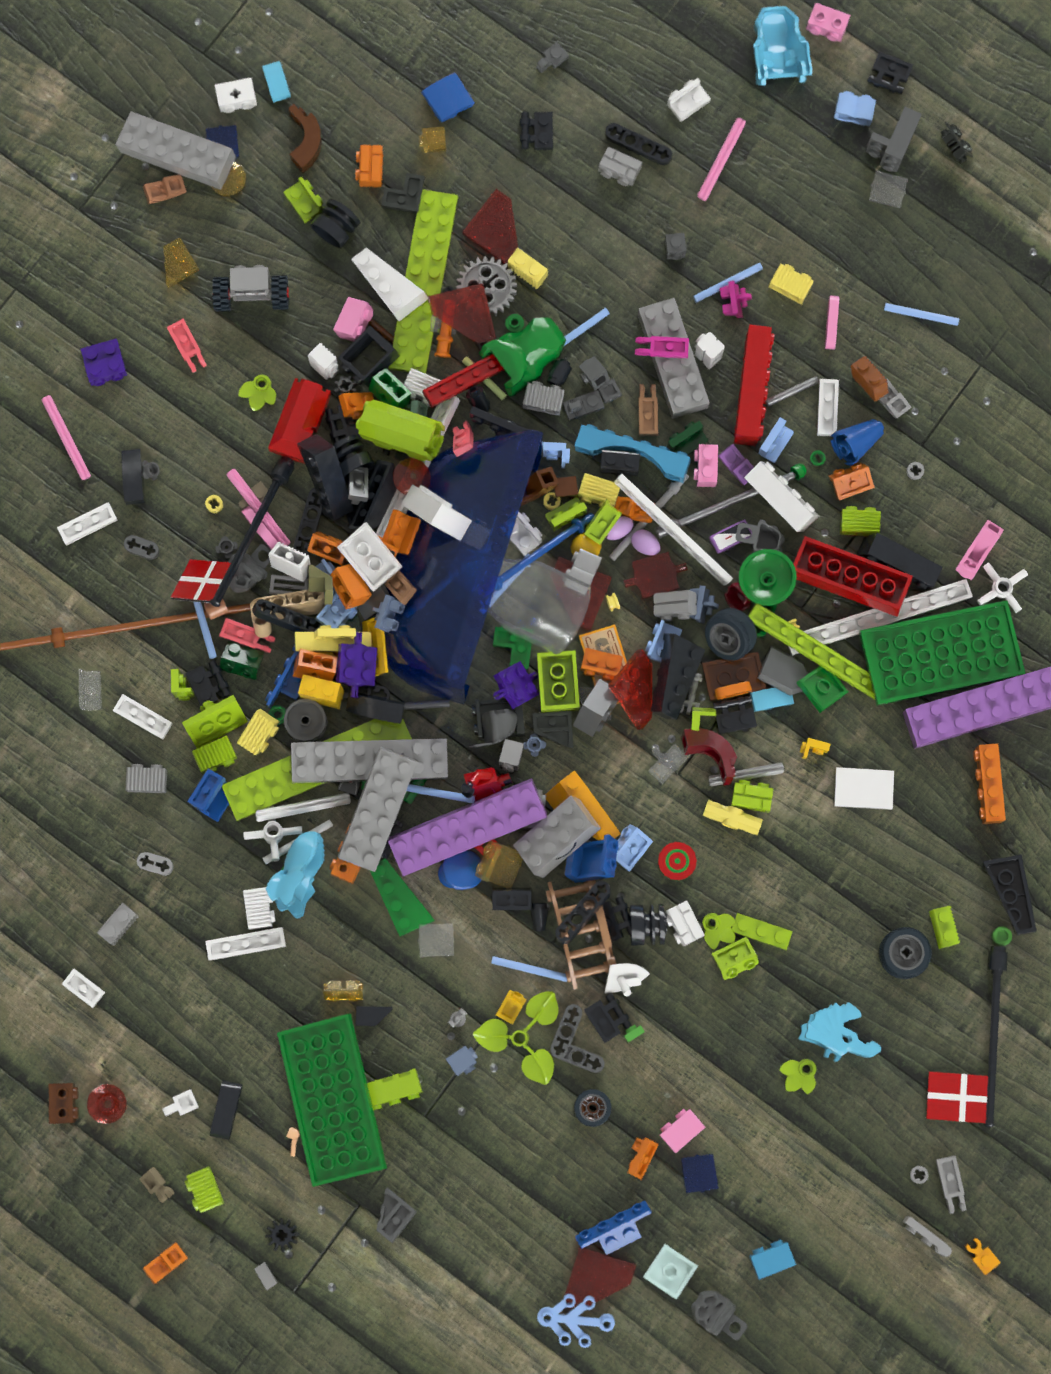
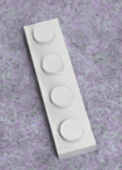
M283 927L208 940L206 941L208 960L211 961L286 947Z

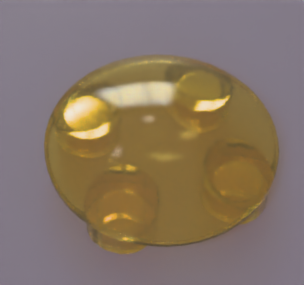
M234 161L222 189L220 190L212 186L211 188L222 197L238 193L244 188L246 181L243 167Z

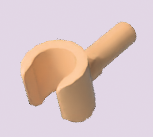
M293 1127L289 1129L287 1137L292 1139L290 1156H295L296 1144L300 1135V1131Z

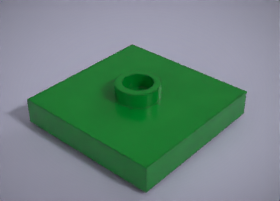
M821 666L797 682V685L819 713L849 692L836 675Z

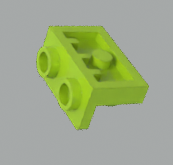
M299 177V182L285 190L284 195L302 221L306 223L322 213V205L324 203L318 194L315 196L311 191L313 187L308 180L304 181L302 177Z
M575 497L548 512L545 517L553 531H556L569 524L573 518L585 515L587 507L584 502L581 503L579 498Z
M171 669V693L175 698H179V701H189L190 698L195 697L193 690L186 688L187 683L184 674L179 669Z
M747 937L712 953L724 980L734 978L739 973L751 970L759 964L757 955Z

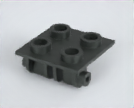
M945 122L947 128L941 131V138L948 144V148L955 145L950 151L953 152L952 154L956 160L963 163L967 160V155L973 157L971 154L973 149L967 141L965 142L964 139H961L963 134L954 124L950 125Z

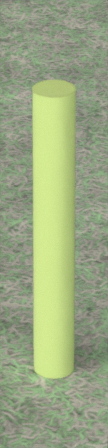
M468 356L462 360L467 367L474 364ZM490 378L483 381L501 400L506 398L507 395Z

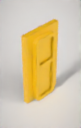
M371 618L363 621L362 627L363 632H371L372 647L377 648L376 677L388 673L385 633L375 628L376 620Z

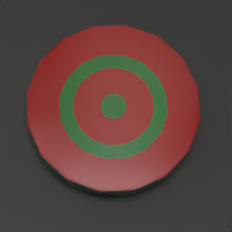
M669 843L659 854V869L665 877L671 880H684L692 875L696 868L697 859L695 852L685 843Z

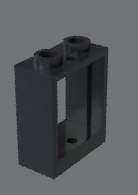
M369 326L338 358L342 362L340 366L347 373L351 371L354 374V380L359 385L363 383L369 387L372 377L383 369L388 368L400 355L378 332ZM374 341L386 355L363 376L350 363Z

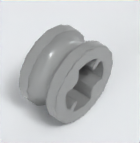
M919 462L909 464L907 468L908 477L912 480L920 479L924 474L923 465ZM914 466L921 471V473L918 472L917 476L910 472V469L913 470Z
M922 1166L914 1167L910 1172L911 1180L917 1184L924 1183L928 1179V1171ZM917 1169L925 1174L922 1175L924 1177L922 1180L914 1178V1174H916L914 1172Z

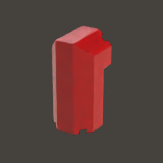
M298 378L294 379L268 447L270 452L305 464L297 443L313 436V433L317 434L331 397L330 390L326 389V392L322 390L323 386L306 379H301L300 382Z

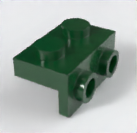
M700 421L689 423L685 426L683 432L680 434L676 432L669 437L670 441H668L667 447L675 453L681 451L688 455L691 454L694 450L698 449L699 444L708 442V438L703 432L704 426Z
M228 641L221 656L220 667L225 672L256 680L258 669L264 658V651Z

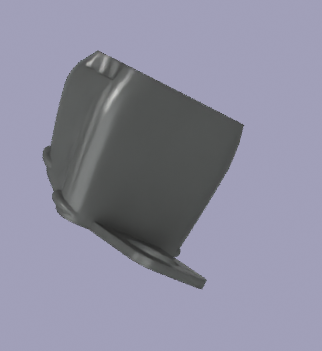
M759 520L757 526L746 523L738 524L735 538L739 542L752 544L751 554L763 549H773L783 553L781 546L785 542V537L776 526L766 524L765 520ZM743 528L751 530L752 535L750 538L745 539L741 536L740 532Z
M265 544L259 545L251 556L245 553L229 585L233 592L249 591L256 583L267 578L265 568L270 563V558L268 556L266 561H261L258 557L261 550L266 551L269 555L271 550ZM235 554L231 556L228 562H232Z
M503 709L480 714L484 743L471 745L469 748L493 745L513 734L517 724L516 712L511 709Z
M717 1291L701 1292L698 1299L691 1306L695 1321L709 1333L717 1335L723 1331L734 1340H739L747 1329V1324L734 1315L736 1306L730 1299L722 1296ZM733 1322H738L741 1326L740 1331L736 1334L730 1331V1325Z

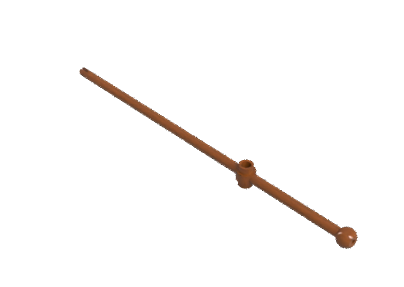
M250 603L227 607L228 613L224 615L251 611ZM204 610L205 617L209 618L206 610ZM196 612L67 633H63L62 627L51 629L52 635L0 643V651L53 643L54 648L65 647L66 640L196 620L198 617Z

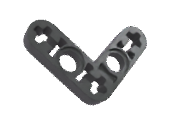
M571 1004L565 1009L551 1045V1054L557 1059L587 1071L598 1073L604 1068L602 1057L571 1045L582 1017L580 1006ZM577 1008V1013H579V1016H575L572 1021L576 1022L575 1026L564 1022L565 1018L569 1020L570 1013H568V1010ZM563 1026L571 1027L572 1034L569 1037L562 1036L561 1028ZM559 1036L563 1040H569L568 1044L564 1042L562 1046V1049H564L565 1052L556 1055V1050H554V1046L558 1047L560 1041L556 1040L557 1037ZM575 1051H580L583 1054L581 1062L577 1063L572 1060V1054ZM586 1054L590 1055L589 1060L591 1061L599 1059L601 1067H597L594 1070L592 1069V1064L587 1063V1067L583 1066Z

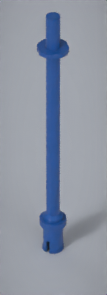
M589 513L580 520L573 518L571 521L572 526L499 577H490L487 583L477 589L479 595H482V598H486L494 591H499L506 580L575 532L583 533L585 531L584 526L592 520L594 515Z

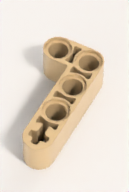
M302 590L252 600L250 608L255 634L258 637L264 638L272 632L271 623L257 618L252 612V608L258 600L264 599L308 616L319 614L326 606L324 592ZM275 613L279 619H284L281 613Z

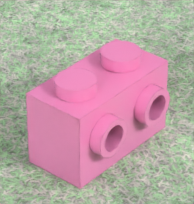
M815 3L806 30H809L814 35L826 36L831 41L841 42L850 15Z
M348 297L335 324L334 332L340 338L354 342L366 330L368 322L373 317L374 310L368 302Z
M699 444L698 450H694V461H697V469H694V480H697V487H716L718 445Z
M690 1109L687 1111L681 1110L675 1116L677 1120L674 1123L668 1122L660 1129L662 1131L660 1137L674 1153H677L705 1128Z

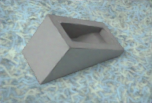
M265 1262L255 1268L266 1290L278 1283Z

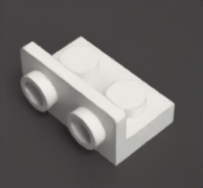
M698 78L694 81L689 80L683 86L684 88L679 91L675 90L669 95L667 105L680 122L711 100L700 86Z
M516 511L513 517L500 526V529L525 557L542 543V534L536 527L532 528L529 524L530 519L524 512L521 514L519 511Z

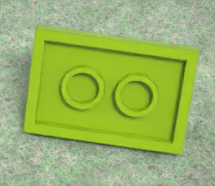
M234 695L217 704H214L213 701L204 702L203 706H200L201 712L183 721L182 724L196 748H200L242 726L248 720Z

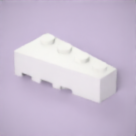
M365 248L352 258V261L398 321H401L429 299L423 290L369 249Z
M760 461L744 478L797 532H804L819 515L808 502L806 503L801 498L802 496L798 491L792 490L787 485L788 481L783 476H778L774 472L775 468L769 462Z
M412 484L401 503L429 524L460 541L472 520L451 508L452 504L422 485L418 488Z

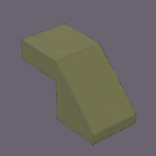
M309 565L308 591L324 592L325 604H332L333 602L332 577L317 567Z

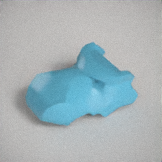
M787 6L762 8L754 24V30L758 36L753 45L756 84L765 86L766 79L798 77L800 83L805 82L806 76L812 75L809 42H807L804 36H801L798 16L789 10Z
M314 831L305 832L295 839L287 853L284 870L274 874L266 887L268 896L272 901L276 902L279 911L288 910L296 919L303 917L306 903L315 893L312 886L313 881H315L313 877L325 861L324 840L319 833Z

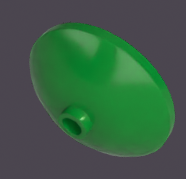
M763 549L752 553L744 560L739 571V584L744 595L752 602L763 606H772L783 602L791 595L796 585L797 576L793 562L782 552L773 549ZM766 578H770L772 580L771 583L768 584L764 581Z

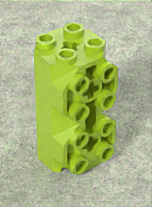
M374 399L371 402L366 401L364 403L362 416L356 422V429H359V435L363 439L371 441L376 446L387 450L395 449L407 453L409 457L420 461L433 460L438 455L444 440V436H441V431L445 432V426L442 422Z

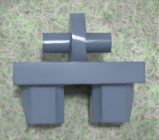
M700 585V588L690 589V591L696 592L697 614L691 615L689 618L704 624L706 614L712 615V610L718 609L719 604L714 603L715 596H709L710 590L706 589V586Z
M385 595L384 601L380 603L379 608L373 607L372 609L373 612L377 613L375 628L387 633L389 631H397L399 621L394 620L396 613H403L405 605L400 603L398 599Z

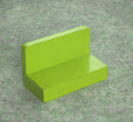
M608 499L604 501L584 532V535L599 545L622 515V512L609 504L610 501Z
M692 707L691 730L699 731L700 715L716 716V709Z

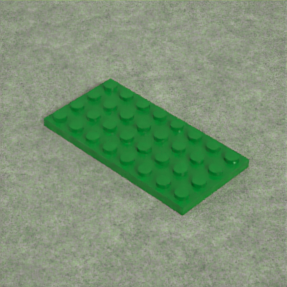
M1007 600L859 631L877 706L1026 674Z
M351 1013L278 1032L277 1036L312 1187L386 1169L385 1157Z

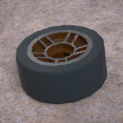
M586 1090L575 1101V1115L586 1126L595 1127L602 1125L611 1114L610 1100L600 1090ZM594 1104L597 1107L596 1111L591 1112L589 1106Z

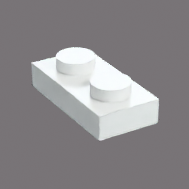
M73 969L62 983L63 986L92 1008L95 1007L106 993L76 969Z

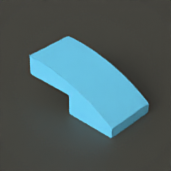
M280 61L262 66L273 102L290 98L291 95Z
M776 688L750 693L754 712L794 704L793 695L790 696Z

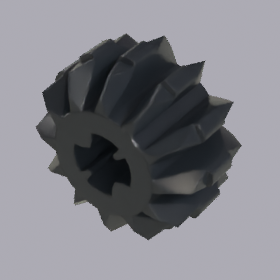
M280 1218V1225H278L277 1221H272L275 1229L270 1226L267 1227V1230L271 1231L272 1234H266L265 1237H272L273 1239L268 1242L269 1246L274 1242L276 1243L273 1250L277 1251L279 1245H281V1252H285V1245H287L289 1250L293 1249L290 1241L294 1244L298 1243V1240L294 1239L293 1236H299L300 1233H293L292 1230L296 1229L297 1225L295 1224L290 1228V1219L284 1225V1218ZM281 1229H283L284 1233L288 1234L284 1241H282L281 1237L277 1236Z

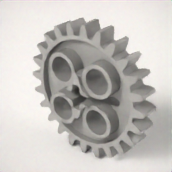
M484 256L482 262L477 258V263L475 264L470 261V267L464 265L465 272H459L461 278L457 279V283L460 285L456 286V290L461 291L458 293V297L463 298L461 300L462 304L467 303L466 310L473 308L472 314L479 311L481 317L483 312H486L487 317H489L490 312H493L497 316V310L503 313V306L509 308L510 304L508 301L514 302V297L511 295L517 294V291L513 289L517 287V283L513 282L516 280V276H510L513 270H506L508 267L507 263L501 266V259L495 263L494 257L487 261L486 256ZM483 271H489L491 275L489 277H483L481 273ZM497 283H502L505 285V287L503 289H497L495 285ZM475 284L478 286V289L472 291L468 287ZM490 284V289L486 287L483 290V285L488 286ZM489 296L492 298V301L485 303L482 299Z

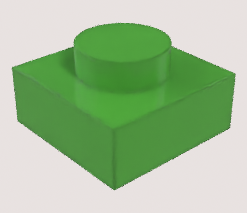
M633 1025L625 1030L627 1034L623 1037L629 1043L645 1031L641 1025L639 1027Z

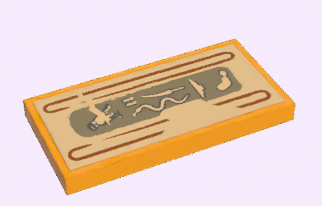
M615 624L579 635L583 653H585L586 648L623 656L618 680L607 681L602 679L603 676L595 674V677H591L594 687L599 679L618 689L619 693L616 697L619 699L618 703L638 698Z

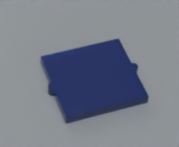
M220 125L215 128H206L207 140L232 148L236 158H239L236 125L224 127Z
M696 1154L695 1157L681 1158L686 1193L698 1191L703 1193L704 1190L718 1189L713 1154L702 1156Z

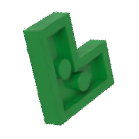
M495 627L493 647L512 649L510 666L521 661L524 668L528 670L533 631Z

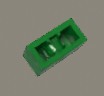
M387 368L372 377L368 389L380 402L401 409L408 405L412 394Z

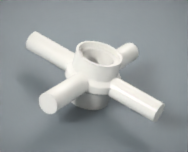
M989 562L985 564L983 568L993 580L992 591L978 599L977 603L981 606L995 597L1005 598L1015 613L1022 610L1011 593L1013 585L1028 576L1026 570H1021L1009 579L1000 578ZM998 584H1004L1007 587V591H1000Z
M276 819L268 820L263 830L244 832V840L264 838L270 844L272 861H279L278 843L282 840L283 836L302 834V826L282 828L276 822ZM270 831L278 832L276 835L268 834Z

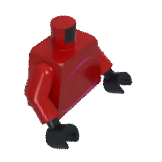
M493 767L477 769L475 772L464 774L466 783L461 785L462 795L466 798L475 796V801L502 791V787L512 784L509 773L498 776Z

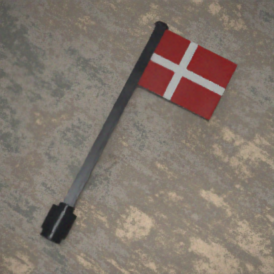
M282 456L281 459L277 460L270 474L272 484L232 562L190 559L171 595L173 600L211 603L214 607L221 606L220 602L279 486L288 483L295 469V462L292 459Z
M991 946L990 951H988L987 970H991V974H993L988 1076L929 1072L926 1119L983 1123L984 1126L989 1128L995 1126L994 1105L1001 975H1003V971H1007L1008 952H1006V947Z

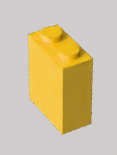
M303 674L298 694L301 699L314 700L319 705L340 710L344 689L340 683Z

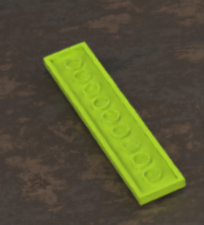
M422 190L405 277L423 290L429 299L401 321L397 319L393 348H395L400 356L389 366L390 370L409 373L412 368L424 374L427 373L458 195Z
M373 719L322 742L410 740L412 738L403 719L401 724ZM290 755L222 785V789L236 821L255 814L257 810L267 809L324 783H292Z

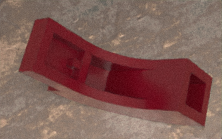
M699 728V731L684 729L681 741L685 755L701 753L710 756L719 767L723 785H730L736 776L734 764L737 759L731 744L724 737L711 730Z

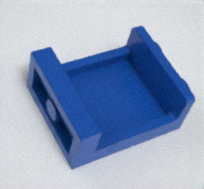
M207 769L187 802L204 815L218 822L229 805L222 789V785L227 783L226 779Z
M607 834L604 835V840L584 843L567 857L565 876L575 883L614 877L619 848L618 841Z

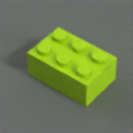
M576 651L537 653L541 713L579 711Z

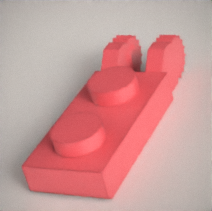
M184 319L168 326L167 329L184 361L188 363L192 373L196 371V367L190 358L197 355L201 366H207L201 355V350Z
M468 421L463 422L464 429L460 430L457 426L453 428V452L456 457L474 448L473 432Z
M228 618L225 619L219 637L266 653L271 652L268 646L258 644L261 637L255 634L253 627ZM269 635L262 639H265L269 642H275L276 638Z

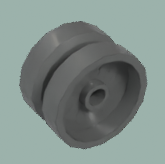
M297 700L290 704L284 715L285 728L290 737L298 743L317 742L326 733L328 726L327 716L321 705L314 700ZM307 719H309V722L307 724H303V720L306 721Z

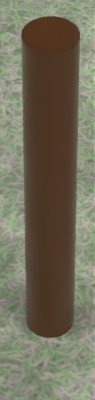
M372 318L368 325L393 345L394 336Z

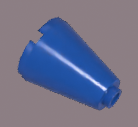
M872 419L835 431L831 434V437H833V440H831L833 450L840 460L844 458L847 461L845 464L852 466L882 437L884 426L880 421Z

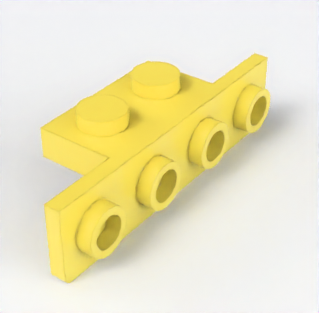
M322 625L315 632H295V651L299 652L300 649L313 652L338 651L339 644L354 643L356 628H350L349 625H341L339 628ZM362 632V644L372 647L371 632Z

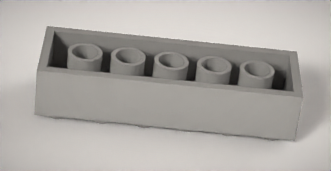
M132 111L116 142V146L123 154L220 190L236 158L232 148Z
M675 298L638 309V318L645 337L688 338ZM690 343L688 359L652 357L672 419L708 408L709 400Z
M379 747L339 851V859L373 872L376 871L415 770L416 760Z

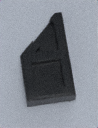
M356 1006V1026H377L393 1010V1007Z

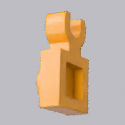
M974 1238L973 1240L977 1245L976 1248L971 1249L969 1245L965 1247L967 1251L976 1255L972 1258V1261L986 1275L1001 1262L988 1247L982 1249L981 1242Z

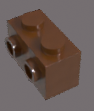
M75 1083L49 1084V1124L76 1123V1119L79 1118V1108L76 1107L75 1099L79 1097L78 1087H75Z

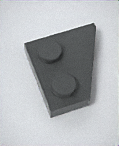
M386 1188L383 1206L380 1211L381 1216L376 1230L393 1243L417 1211L389 1188Z

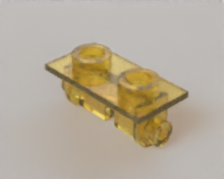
M328 981V983H324V1000H363V983H359V981H346L345 987H342V981Z

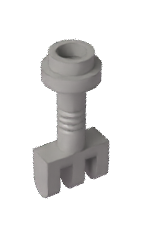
M695 674L687 700L684 701L680 713H683L684 706H687L686 714L690 715L691 707L699 708L700 703L694 701L698 682L703 681V678H701L702 674Z
M461 1008L451 1015L448 1023L453 1028L463 1026L467 1013Z

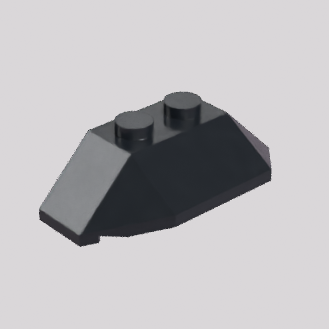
M377 460L375 465L368 469L367 502L360 501L358 505L352 504L354 511L347 514L348 528L350 530L356 531L366 522L372 529L381 524L397 490L395 466L393 463Z

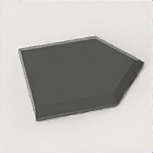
M771 645L757 679L791 696L802 692L797 682L809 673L804 662Z

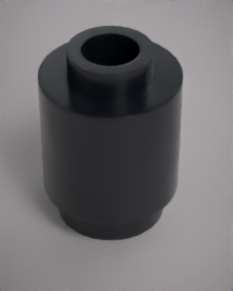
M564 359L555 360L547 376V382L550 385L560 387L564 385L572 370L570 363Z
M470 387L466 397L471 407L473 406L488 412L490 401L483 387Z

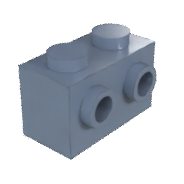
M464 1046L446 1058L455 1074L459 1076L463 1072L467 1075L476 1069L474 1065L477 1064L475 1059L478 1056L471 1047L467 1049Z

